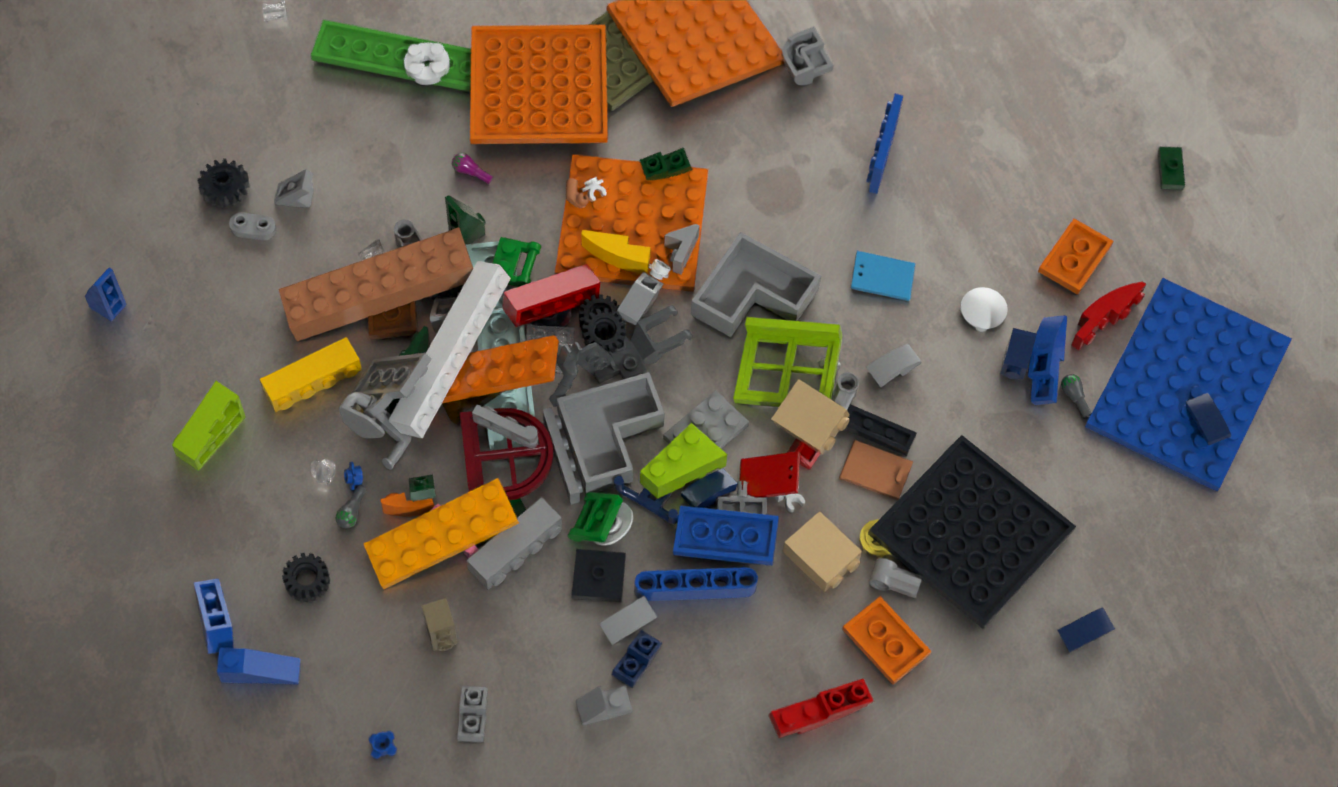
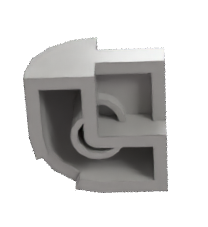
M815 27L790 36L783 46L782 56L784 64L794 82L798 85L811 84L813 78L833 71L834 65L823 49L824 42Z

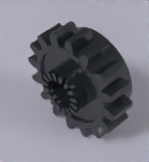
M226 158L220 164L217 160H214V166L207 164V171H200L201 178L197 180L200 194L203 195L206 202L210 200L212 206L220 205L221 208L229 205L234 206L236 202L242 201L243 195L248 194L246 189L250 187L248 173L244 171L242 164L237 166L235 160L230 164L227 163Z

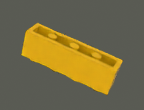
M347 337L259 380L263 392L274 411L277 412L290 408L294 403L302 399H309L316 392L324 388H331L345 378L354 377L362 368L359 357Z

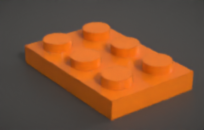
M1074 218L1042 262L1038 272L1078 295L1114 241Z
M881 596L842 628L847 636L892 685L931 654V650Z

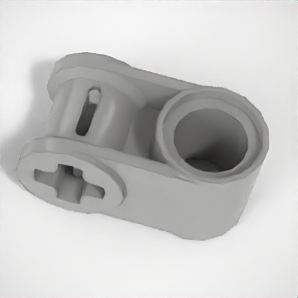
M400 220L395 224V241L399 248L423 240L411 221ZM409 233L407 236H402L401 234Z

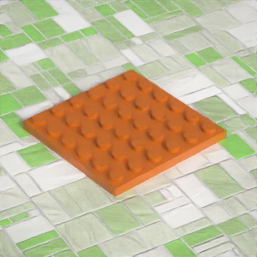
M617 0L607 4V12L671 107L784 64L781 48L747 0Z
M605 25L471 26L470 144L608 143Z
M573 154L569 179L573 178L578 181L577 192L583 193V196L586 195L588 190L582 191V188L585 187L584 182L597 177L598 181L603 179L604 182L599 185L605 188L607 195L602 197L600 192L595 190L594 196L596 200L593 202L589 200L584 208H576L566 199L555 274L587 264L600 282L633 285L641 274L620 269L606 263L582 247V230L629 236L628 244L651 247L649 264L658 259L671 268L668 278H663L662 280L655 278L663 283L662 289L694 292L708 169L692 167V171L677 176L647 180L640 161ZM697 224L700 226L696 245L682 274L673 272V262L670 261L674 250L664 246L665 235ZM649 268V269H648V275H650L651 277H653V276L650 274L651 269Z

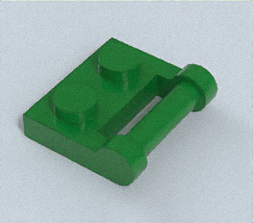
M505 237L500 238L493 264H499L511 278L507 285L520 287L531 283L530 275L536 256L540 254L541 245L537 242L527 243ZM521 253H527L521 275L515 276Z
M587 492L584 497V506L574 528L570 529L568 537L576 542H581V540L605 542L623 499L616 494Z

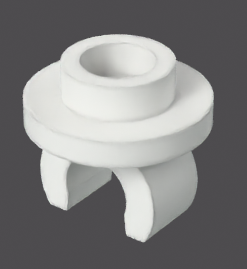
M594 177L584 182L585 187L582 188V191L588 190L587 196L591 202L596 200L594 196L595 190L599 191L602 197L607 195L605 188L599 185L604 182L603 179L598 181L597 177Z

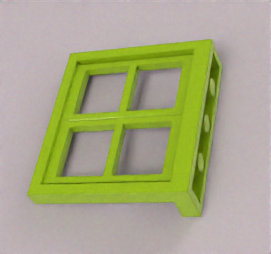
M754 317L746 318L745 327L747 335L733 397L735 403L780 407L788 395L792 372L822 375L819 392L831 399L843 338L839 324ZM758 342L788 344L784 365L754 363ZM797 345L826 347L824 368L793 366ZM753 369L782 371L779 393L749 390Z

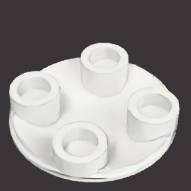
M981 287L972 289L965 294L961 301L960 311L969 324L974 326L976 330L984 332L987 329L999 326L1005 320L1007 304L997 291Z

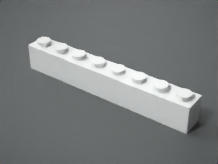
M477 261L426 352L432 359L427 366V372L419 378L415 384V390L410 396L400 398L388 420L400 433L418 438H423L511 279L499 264Z

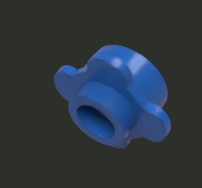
M349 462V468L344 470V480L346 484H349L350 490H354V486L362 485L363 483L361 466H354L353 462Z
M380 732L369 737V742L373 748L371 751L373 758L379 759L384 755L393 756L396 754L397 748L393 744V739L395 738L393 732Z

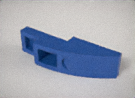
M1066 315L1044 317L1037 330L1028 377L1032 379L1031 403L1034 405L1057 403L1060 361H1064Z

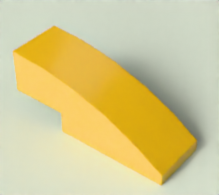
M582 230V247L591 254L620 269L639 274L643 272L648 274L651 247L628 244L629 236Z

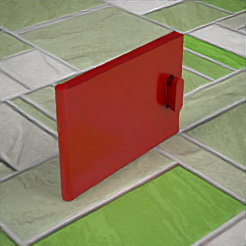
M794 451L742 458L739 481H742V490L743 481H746L747 495L755 498L798 493L800 452Z

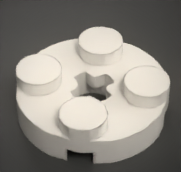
M440 43L411 45L404 59L406 74L409 78L411 76V78L415 79V82L422 85H431L441 81V77L445 73L447 75L450 68L449 56ZM431 61L432 63L426 67L423 62Z

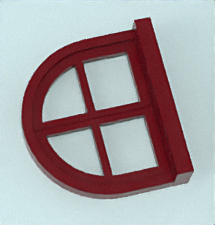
M494 408L498 415L504 418L507 416L511 417L519 425L524 427L534 426L537 429L539 445L534 448H527L525 446L513 448L512 440L507 438V449L480 452L477 429L479 424L473 421V411L460 412L469 492L484 485L482 461L509 458L512 486L503 487L509 500L522 498L532 493L545 481L553 463V445L547 429L537 418L519 409ZM541 454L539 464L533 474L517 484L514 458Z

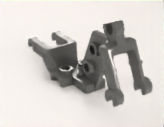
M670 305L639 320L631 340L629 341L625 335L622 346L619 349L617 348L614 353L611 351L607 352L596 342L582 349L578 342H575L571 348L567 344L558 343L556 363L563 373V378L549 398L552 405L556 407L557 398L566 396V392L572 387V382L578 374L576 365H580L592 374L598 384L619 374L623 379L647 373L644 364L656 363L666 352L683 345L686 339L691 340L693 335L688 329L659 343L653 342L647 333L649 329L667 321L670 315L676 316L678 313L676 308Z

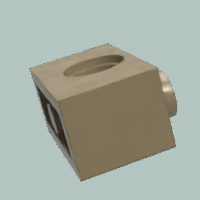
M447 599L421 605L433 651L438 649L440 651L449 650L455 644H458L455 624Z

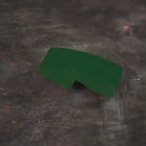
M684 148L663 156L660 151L640 159L647 180L664 179L692 171Z

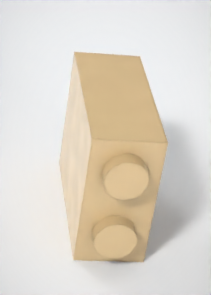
M798 379L771 420L775 425L823 455L826 450L830 451L835 444L836 439L834 437L839 430L843 431L848 425L850 414L847 409Z
M820 511L784 542L783 553L824 592L830 587L836 588L842 582L844 574L848 571L852 573L861 564L860 557L862 551Z

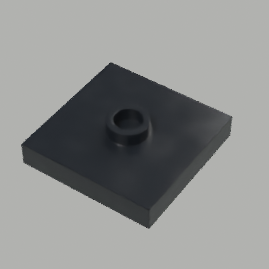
M576 549L572 599L622 602L626 553Z

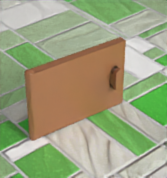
M854 440L839 479L899 500L913 461Z

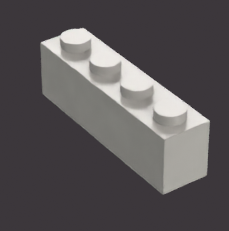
M542 497L517 518L519 524L497 534L467 559L468 570L487 590L493 585L498 586L501 584L507 573L512 569L517 570L521 567L527 556L536 554L546 540L549 538L553 539L560 533L562 517Z

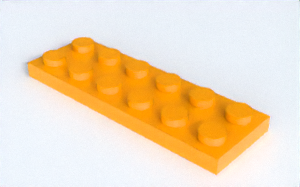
M499 478L363 544L381 587L386 589L519 524V521Z

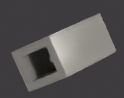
M643 272L634 282L617 309L616 314H620L625 321L637 325L638 321L642 319L654 304L663 283Z

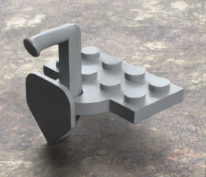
M426 353L374 359L352 393L344 399L339 407L343 423L363 438H382L386 431L397 441L391 453L387 457L382 458L383 465L389 470L393 469L411 442V436L400 433L388 421L391 415L385 408L388 407L393 399L407 398L414 392L415 384L427 372V366L432 360ZM355 403H357L356 410L352 409Z

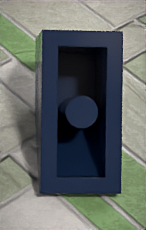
M1013 328L1005 350L1001 375H1005L1010 379H1024L1037 333Z

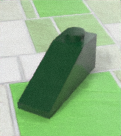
M450 195L445 197L449 231L460 228L465 245L472 244L485 235L486 222L482 215L475 213L469 206Z

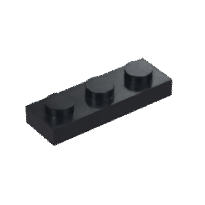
M850 404L847 410L850 414L848 417L850 420L844 430L902 455H908L917 432Z

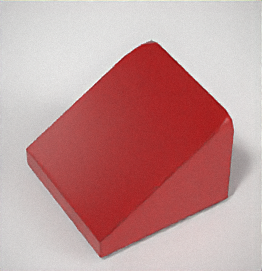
M797 438L787 451H799L800 465L808 470L812 468L820 455L819 452Z

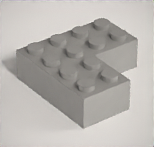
M740 232L691 302V315L730 337L755 302L787 320L798 321L818 292L821 275Z
M650 372L557 398V412L585 493H596L615 487L614 479L617 476L623 477L624 484L633 482V467L622 438L664 426L665 413Z

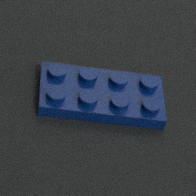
M895 93L893 101H888L885 117L882 120L879 138H877L875 152L869 166L866 181L870 183L869 192L878 194L904 95Z
M680 506L673 554L677 556L773 566L779 516Z

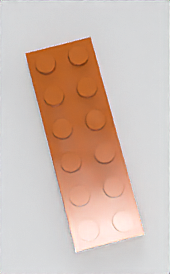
M555 335L469 353L442 403L554 381L559 340Z

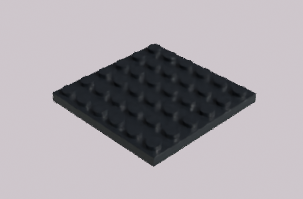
M961 435L869 530L868 535L915 574L920 575L922 580L984 630L1071 535L1076 526Z

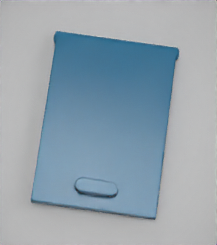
M857 251L851 289L910 301L915 263Z

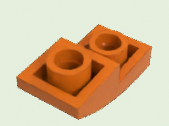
M391 493L385 498L380 499L383 513L393 516H421L434 508L432 498L407 501L405 493Z

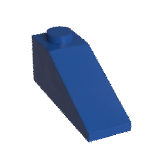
M110 267L88 289L85 295L89 308L111 322L127 305L114 271Z
M219 578L194 582L208 654L219 653V648H234L232 624Z
M219 648L217 674L221 683L299 684L301 659L244 648Z

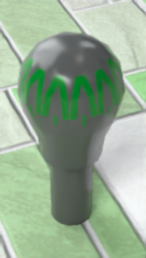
M1075 374L1066 375L1061 381L1063 392L1076 403L1083 418L1089 417L1092 413L1084 399L1082 380Z
M358 485L351 499L337 511L335 519L340 527L347 529L356 524L360 508L359 503L366 492L365 487Z

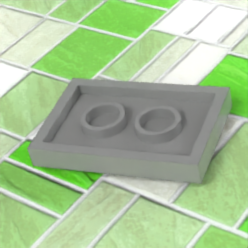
M715 390L665 432L663 439L667 443H671L692 423L722 449L749 426V421Z

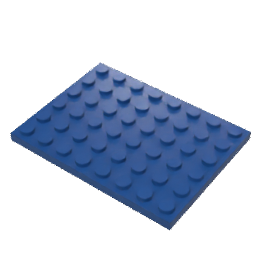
M1162 278L1085 427L1218 492L1292 338ZM1206 393L1210 395L1231 433V437L1208 445L1200 434L1197 422L1186 408V401Z

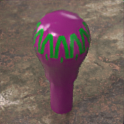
M458 153L453 157L452 167L455 171L472 177L476 176L487 184L491 183L493 176L480 169L469 155Z

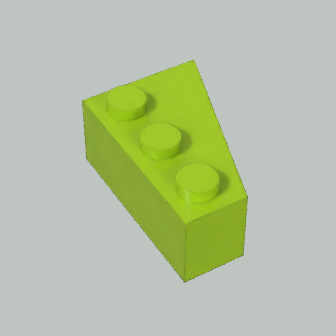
M215 381L187 424L175 437L172 447L176 456L199 471L246 418L239 396L218 381Z
M691 423L640 471V484L658 499L684 487L686 483L696 478L700 479L717 468L725 467L727 454Z

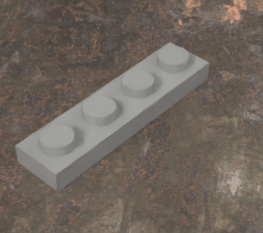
M552 407L543 409V422L552 440L553 453L570 505L579 503L580 493L583 492L580 479H575L573 472L576 471L573 457L568 458L566 450H569L566 436L561 437L559 429H562L559 415L554 416Z

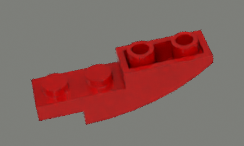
M1141 281L1119 287L1092 303L1081 314L1078 325L1082 328L1075 334L1071 345L1079 351L1084 344L1090 345L1096 337L1095 332L1098 329L1102 331L1109 322L1115 325L1120 319L1124 321L1131 312L1130 307L1133 304L1137 306L1144 298L1145 294L1143 291L1146 283Z
M862 678L819 692L816 697L773 710L768 716L778 738L796 732L799 735L834 722L873 703L874 700Z

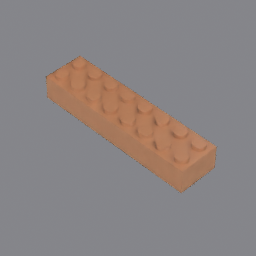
M456 228L280 288L279 293L289 328L296 341H300L362 320L368 316L376 315L383 311H388L464 285L473 270V265L460 228Z

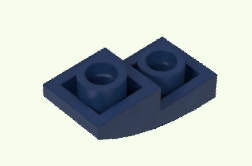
M1208 393L1186 401V408L1197 422L1198 431L1208 445L1231 437L1230 430L1223 416Z
M723 468L708 474L690 485L681 493V497L691 507L705 508L714 505L716 497L736 491L738 483Z
M1101 607L1057 631L1071 653L1115 630V627L1104 608Z
M641 630L628 646L625 655L613 669L612 676L633 688L658 653L662 642Z

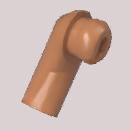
M567 179V201L576 208L586 207L589 202L587 194L583 196V193L577 192L578 181L576 179Z

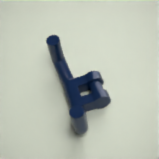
M615 477V489L620 494L670 524L678 522V511L676 509L667 511L663 508L671 493L654 501L649 498L651 493L645 487L639 494L624 485L623 477Z

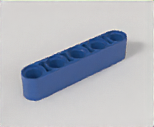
M748 567L643 571L637 574L635 578L634 592L638 599L645 596L648 601L746 598L755 593L758 576L753 569ZM743 579H747L751 581L752 584L745 586L741 584L740 581ZM718 580H722L726 582L727 585L720 587L717 586L715 582ZM698 581L702 586L696 588L692 587L690 583ZM673 582L677 586L671 589L667 588L665 584ZM648 583L652 587L646 590L642 589L640 585Z

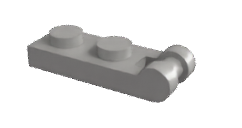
M476 405L472 415L475 423L527 448H534L538 445V433L534 426L523 427L515 419L508 416L504 418L488 406L483 408Z

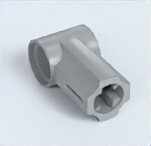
M850 372L841 374L832 393L831 400L847 410L857 393L859 384L857 376ZM848 384L852 389H844L842 385Z
M879 558L876 560L869 584L881 591H889L891 589L915 598L922 577L898 568L893 561Z

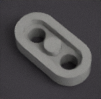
M240 212L234 214L229 221L231 232L237 237L269 240L275 236L277 231L275 221L269 216Z

